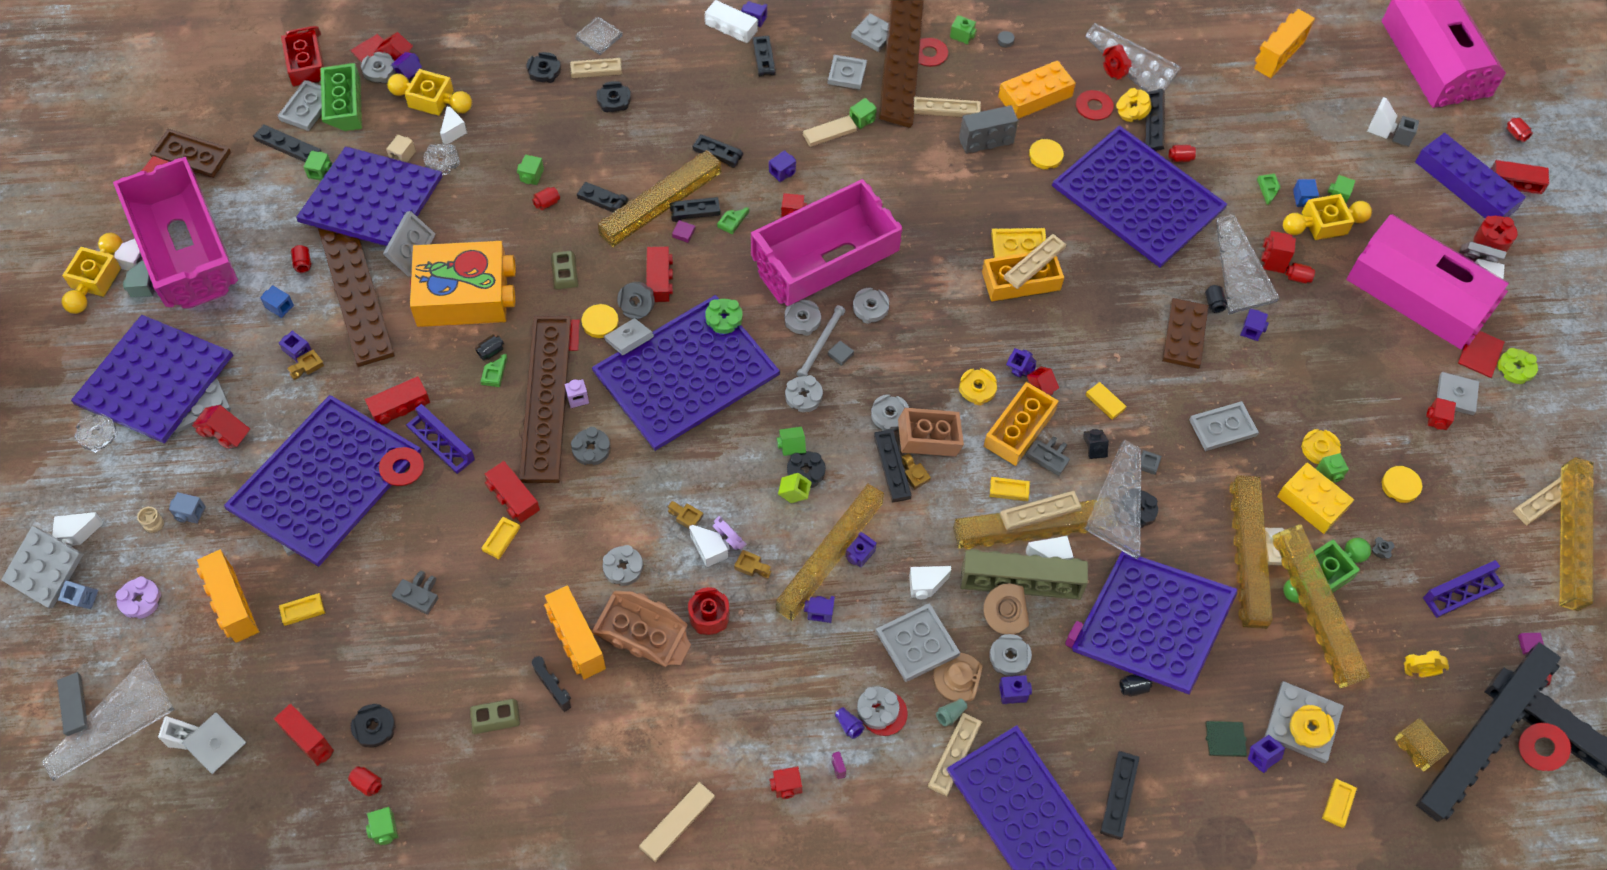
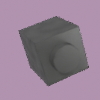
M1402 116L1395 129L1392 141L1409 146L1417 132L1419 120Z

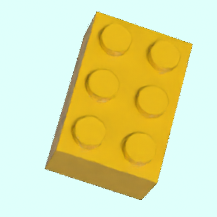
M1308 462L1283 486L1277 496L1323 534L1348 510L1354 501L1351 496Z

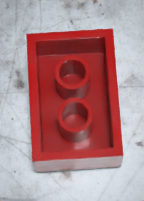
M315 29L281 36L287 73L292 86H300L304 80L312 83L320 82L321 68L324 67Z

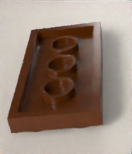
M168 128L150 155L151 157L155 156L168 162L186 156L194 172L214 178L230 155L231 150L229 147Z
M1172 298L1163 362L1200 368L1209 305Z

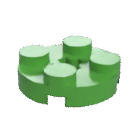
M712 300L706 309V323L717 333H731L735 331L734 328L742 323V309L736 300ZM725 313L729 316H726V318L723 319L720 315Z

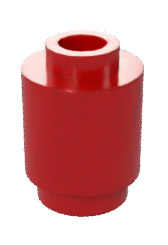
M1514 117L1507 123L1506 130L1517 141L1523 143L1533 135L1532 128L1521 117Z
M1173 145L1169 149V158L1172 159V162H1190L1195 160L1196 149L1194 146Z
M548 187L534 194L532 201L537 209L544 210L556 204L560 200V195L555 187Z
M297 245L290 251L292 266L298 273L308 272L311 267L309 248Z
M1294 262L1286 270L1288 280L1304 284L1311 283L1315 275V269H1311V266Z
M355 767L348 777L351 786L368 797L376 795L382 787V779L365 767Z

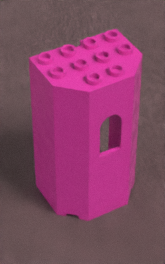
M1391 0L1381 22L1432 108L1444 107L1455 103L1459 104L1465 98L1467 101H1473L1494 95L1506 72L1461 0Z
M186 156L157 165L154 171L150 173L140 171L137 174L123 177L113 182L153 287L165 307L181 305L182 308L190 309L225 296L228 293V287L231 284L234 285L238 278ZM181 220L185 222L194 245L176 251L168 227L173 221Z
M863 179L751 232L752 258L754 261H757L760 278L778 303H785V305L790 306L900 250L903 230L901 224L895 221L889 209L882 208L883 203L881 199L873 193L871 186L866 184ZM843 245H852L855 248L827 263L822 258L823 255Z
M1394 214L1389 215L1371 238L1346 279L1459 349H1462L1465 344L1470 345L1475 338L1474 335L1478 334L1507 294L1508 290L1505 288L1509 284L1508 281Z

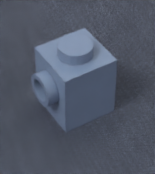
M177 492L175 498L170 502L169 510L173 514L174 519L179 522L198 523L206 506L199 497Z

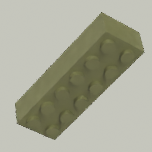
M977 549L966 550L961 567L960 589L990 592L1002 584H1015L1024 588L1025 595L1081 600L1088 584V561H1082L1078 558L1062 559L1056 556L1046 558L1040 555L1024 556L1019 553L1002 554L998 551L981 552Z

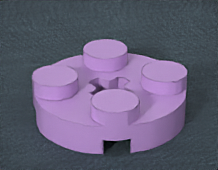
M720 516L714 520L715 524L713 527L722 536L726 534L729 537L726 541L736 551L738 549L742 550L747 545Z
M138 577L129 581L116 593L119 610L129 618L137 617L140 619L151 615L159 605V597L161 598V592L155 583L144 577ZM143 595L140 602L134 601L136 596Z

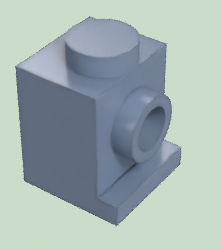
M65 580L58 600L91 609L98 590Z

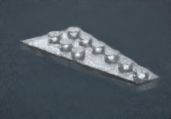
M1096 23L1086 34V38L1102 53L1108 47L1122 45L1128 58L1132 61V68L1129 69L1127 76L1145 92L1159 89L1165 91L1180 72L1181 66Z
M1232 214L1218 218L1216 225L1228 315L1278 302L1279 296L1235 215Z
M1124 439L1118 449L1085 530L1138 559L1140 557L1141 449Z
M145 658L87 716V729L67 736L42 761L53 781L174 710L148 660Z

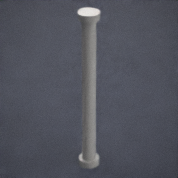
M837 305L835 307L833 316L806 362L797 371L798 377L808 376L809 369L841 315H844L846 312L842 306Z

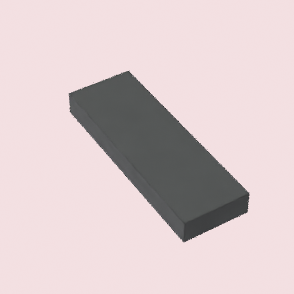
M77 672L57 680L63 733L66 736L88 728L82 678Z

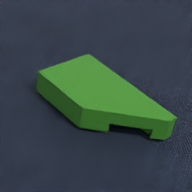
M1275 174L1261 175L1257 178L1267 205L1272 202L1280 190Z
M745 207L743 210L726 211L717 223V227L733 235L749 213V208Z
M503 354L498 360L484 366L480 381L481 385L500 387L507 362V354Z

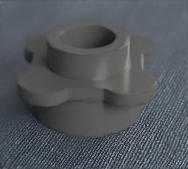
M1377 537L1372 552L1377 557L1389 559L1392 556L1391 551L1395 547L1394 543Z

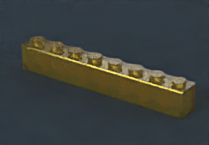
M708 150L698 154L693 160L685 163L675 172L670 173L665 179L658 181L653 187L645 190L635 199L630 200L628 204L617 209L607 218H603L598 223L599 235L612 247L616 246L670 209V203L683 200L721 174V162Z
M1578 457L1561 466L1560 606L1580 611L1593 604L1594 462Z
M1237 475L1234 482L1230 484V493L1233 494L1231 510L1234 511L1235 516L1233 517L1232 526L1236 530V535L1234 536V546H1237L1235 564H1238L1239 570L1236 574L1237 583L1240 584V589L1238 590V601H1241L1239 619L1242 620L1243 627L1267 629L1273 620L1261 477Z
M867 483L776 600L777 612L791 621L794 620L804 607L805 600L810 599L844 555L846 549L853 543L858 534L881 507L884 498L883 492Z
M1109 498L1081 501L1080 505L1082 508L1080 511L1010 531L1006 530L1000 513L955 519L953 529L958 549H972L980 545L988 547L995 543L1009 544L1016 540L1029 541L1038 537L1045 539L1052 535L1066 536L1074 532L1087 533L1090 530L1096 529L1103 531L1112 526L1115 518Z
M1299 524L1273 535V545L1281 555L1282 565L1290 575L1291 585L1299 595V602L1307 613V620L1316 633L1318 644L1322 646L1325 660L1331 666L1335 682L1339 684L1340 688L1370 678L1371 676L1302 525Z

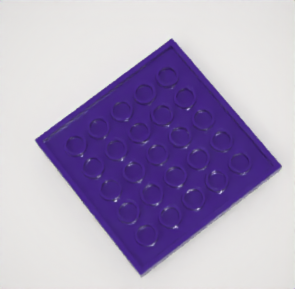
M345 146L296 216L297 222L387 246L406 212L411 211L414 215H419L443 177L442 172Z
M141 315L71 401L74 405L165 444L180 425L183 418L187 416L209 385L230 361L233 354L225 348Z
M1122 551L1072 647L1073 652L1190 695L1235 600L1237 589Z

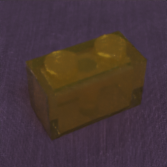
M1420 718L1394 737L1398 746L1409 754L1413 763L1421 768L1423 772L1450 752Z

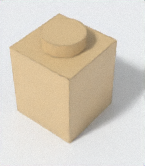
M397 135L386 149L389 158L407 163L416 152L413 140Z

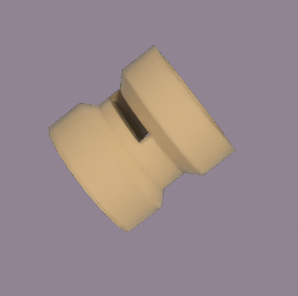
M144 507L138 512L137 520L147 532L155 533L162 529L164 520L155 508Z

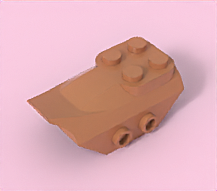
M614 591L592 630L593 634L610 642L616 648L630 650L632 655L639 658L645 657L664 667L667 665H681L691 646L686 634L687 624L667 608L664 603L659 601L653 602L642 593Z

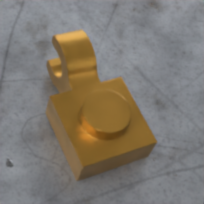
M313 349L298 357V363L291 365L287 369L292 379L296 380L301 377L304 371L309 375L323 367L324 363Z
M909 453L902 456L903 466L907 469L905 471L907 480L914 490L931 480L930 475L922 464L915 465Z
M671 501L668 506V513L677 516L676 522L688 529L691 525L697 526L703 517V512L689 504H686L683 508L676 502Z
M742 550L734 565L735 570L752 577L755 572L766 579L771 574V567L760 563V556Z

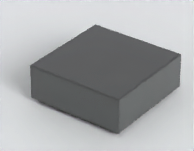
M839 341L828 351V356L841 366L854 355V351L842 341Z
M1143 450L1137 469L1155 475L1162 456Z

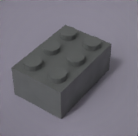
M1012 105L962 116L959 140L965 154L1014 143L1018 118Z

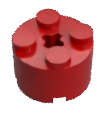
M1487 216L1474 235L1473 241L1477 244L1507 252L1516 240L1518 231L1513 219L1510 217Z
M712 587L702 588L696 591L693 597L690 598L688 602L689 620L695 631L699 634L713 635L726 629L730 618L729 601L726 595L719 592L718 589Z

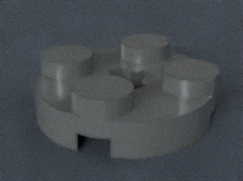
M631 282L619 291L617 302L627 317L640 319L652 311L655 302L652 288L644 283ZM636 296L640 300V302L637 303V305L635 304V301L632 300V298Z
M589 427L579 432L571 441L573 456L583 465H598L609 456V438L604 432L597 430L595 427ZM589 444H594L595 447L594 450L591 448L587 450L586 448Z

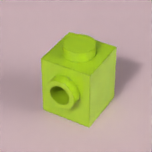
M799 473L782 477L778 495L790 503L808 499L811 481Z

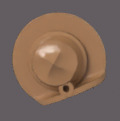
M1002 584L989 592L984 601L983 612L985 620L993 630L1001 634H1017L1029 626L1025 593L1022 586Z
M960 653L959 657L935 668L934 684L938 692L946 699L955 702L961 698L965 702H970L975 698L983 665L974 657Z

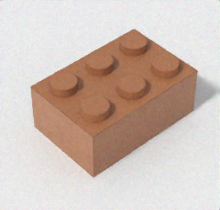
M904 408L898 419L902 453L957 456L964 446L960 412Z

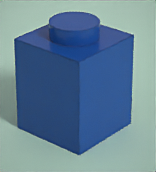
M1315 179L1297 180L1293 189L1296 207H1305L1309 199L1319 197Z
M274 285L260 297L264 307L280 318L294 306L290 295Z

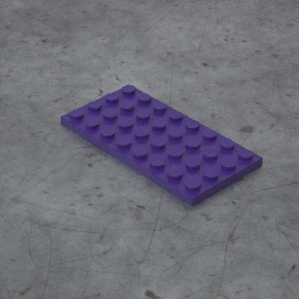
M1018 726L1013 727L947 767L946 771L1012 870H1117Z

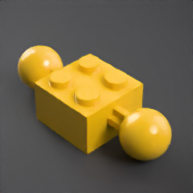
M419 69L411 83L402 74L392 75L387 82L388 89L393 95H405L409 108L440 116L446 104H450L451 108L457 113H466L472 106V99L466 92L458 91L453 94L451 78Z
M1341 194L1309 199L1302 211L1303 215L1299 213L1287 215L1283 221V228L1286 233L1295 236L1301 234L1306 227H1309L1315 240L1347 235L1354 222L1364 223L1370 219L1372 208L1365 201H1357L1348 209Z
M115 233L103 234L98 241L100 251L84 247L79 248L62 275L70 288L76 289L66 292L62 297V306L67 312L72 314L83 312L88 303L85 296L87 293L105 296L121 270L119 263L114 257L115 252L123 243L120 236Z

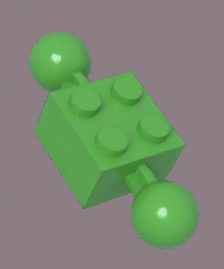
M1352 538L1346 543L1343 551L1332 539L1301 560L1296 569L1304 578L1294 577L1287 580L1283 588L1285 597L1293 603H1301L1309 597L1310 588H1313L1322 599L1326 598L1355 578L1360 571L1355 563H1362L1370 557V544L1363 538Z

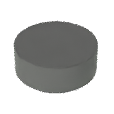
M1003 31L999 33L997 42L1002 47H1010L1014 43V35L1011 32Z

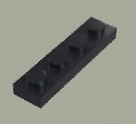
M1163 89L1146 92L1151 99L1152 106L1151 111L1146 116V145L1154 151L1165 149V92Z
M264 124L253 135L255 141L305 163L311 151L322 152L321 149Z
M893 429L874 432L876 446L892 503L910 500L912 495Z
M1118 751L1100 834L1119 840L1123 838L1140 757Z

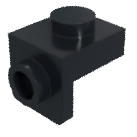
M1092 429L1091 431H1084L1083 438L1089 447V459L1108 457L1109 440L1103 430Z

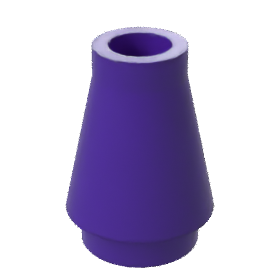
M844 707L835 713V717L838 719L847 737L855 739L862 734L864 726L861 720L848 712Z

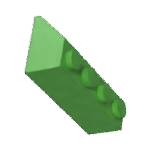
M355 63L321 68L322 121L343 131L362 129L360 75Z

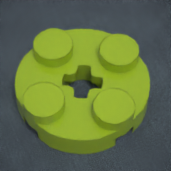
M1509 348L1498 360L1499 372L1502 371L1503 377L1506 380L1515 384H1524L1526 381H1531L1537 374V358L1526 351ZM1514 364L1520 365L1521 368H1520V369H1517V366L1514 365Z

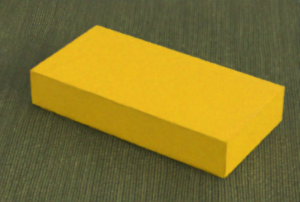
M1101 382L1086 392V396L1111 420L1121 414L1127 407Z
M991 477L989 497L1028 501L1030 481Z
M502 517L482 546V551L500 559L521 528L520 525Z
M320 593L279 605L284 626L325 614Z
M1336 779L1333 783L1322 819L1339 827H1345L1357 788Z

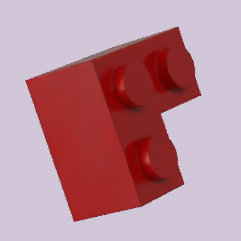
M1271 231L1269 236L1264 238L1263 248H1265L1261 257V262H1264L1263 269L1285 273L1295 253L1296 238H1292L1290 234Z
M221 405L206 407L192 424L197 434L202 437L214 436L219 440L218 443L225 448L237 447L250 430L248 426Z

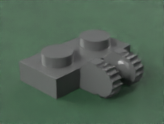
M1053 436L1047 445L1036 440L1027 452L1026 457L1060 476L1070 461L1068 457L1062 454L1067 444L1063 442L1056 451L1052 448L1056 443V437Z
M419 571L414 577L413 583L402 579L393 592L392 597L428 615L439 599L436 594L430 592L436 582V577L430 576L425 582L424 588H421L419 586L425 578V572Z

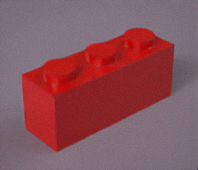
M1495 160L1490 168L1518 191L1542 195L1549 185V169L1547 167Z
M647 247L646 285L652 288L655 302H669V295H673V284H670V280H673V269H670V265H673V254H669V247Z
M418 376L364 399L374 421L381 425L387 424L397 417L407 415L409 412L416 410L415 408L420 404L425 407L430 403L428 394Z
M505 461L484 473L487 480L485 485L490 492L494 491L497 494L496 498L502 506L504 504L507 506V512L512 519L516 518L521 524L540 511L538 501Z

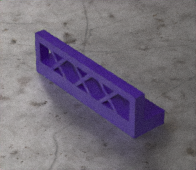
M420 404L415 408L418 415L406 424L407 428L456 474L460 473L475 460L472 450L426 407ZM422 420L425 423V429H416L414 426ZM428 434H437L438 440H427ZM449 445L451 447L450 453H441L440 446ZM453 457H462L464 461L456 467L453 464Z
M1494 560L1429 590L1423 599L1436 618L1503 588L1504 584L1495 573L1500 568V565ZM1490 577L1495 586L1484 585V578ZM1468 586L1478 587V594L1467 592ZM1452 593L1462 595V600L1460 602L1452 600ZM1434 601L1445 602V609L1440 611Z

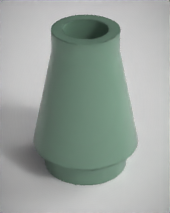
M960 698L955 702L940 707L938 712H936V717L943 726H951L967 709V704Z

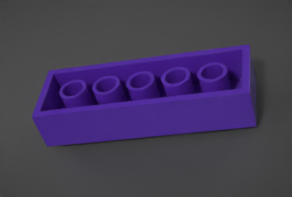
M1445 132L1424 147L1415 163L1485 219L1487 216L1509 217L1519 209L1526 196Z

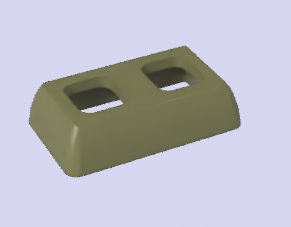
M572 251L552 253L551 264L554 289L578 287L575 254ZM569 257V261L558 263L557 258ZM570 270L571 275L570 277L559 278L558 272Z
M516 699L475 705L470 708L473 734L520 725L518 701ZM509 705L511 715L499 718L498 707ZM488 709L489 720L478 722L477 711Z

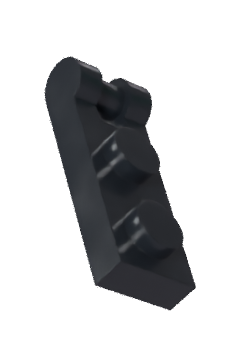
M769 36L753 37L758 77H762L764 74L775 75Z
M702 134L699 135L693 145V151L726 163L731 168H735L738 160L743 156V152L740 149Z
M586 181L577 193L578 199L615 214H620L623 210V205H626L629 201L623 194H615Z
M718 197L676 201L669 205L673 222H678L682 219L721 215Z
M540 656L534 657L532 665L536 675L561 709L566 712L571 708L569 693L565 688L563 690L557 685L560 683L554 673H548L544 659Z

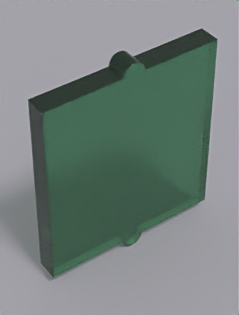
M1206 721L1207 736L1205 740L1208 741L1209 756H1247L1245 743L1247 738L1244 735L1243 722Z

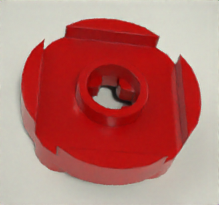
M1119 44L1106 48L1103 52V57L1105 56L1103 66L1106 73L1111 78H1117L1116 80L1126 77L1129 69L1132 68V61L1128 58L1123 46Z

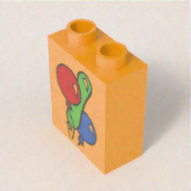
M502 241L413 245L410 308L417 327L506 322V308L515 307L516 303L514 285H507V277L516 276L514 255H505Z

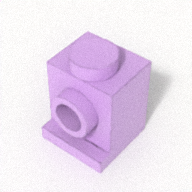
M583 379L572 380L570 383L565 384L570 408L589 404ZM583 395V398L573 400V397Z

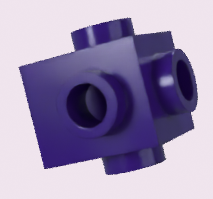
M1014 348L1006 365L1012 370L1011 373L1021 378L1022 376L1027 377L1028 374L1035 370L1037 361L1032 357L1033 354L1031 352Z

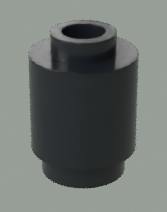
M1218 285L1208 287L1205 291V296L1212 312L1220 313L1226 310L1227 300L1223 287Z
M492 334L480 342L475 350L483 361L489 360L503 350L504 342L498 335Z
M1133 674L1124 676V679L1119 681V685L1124 696L1132 697L1150 692L1152 681Z

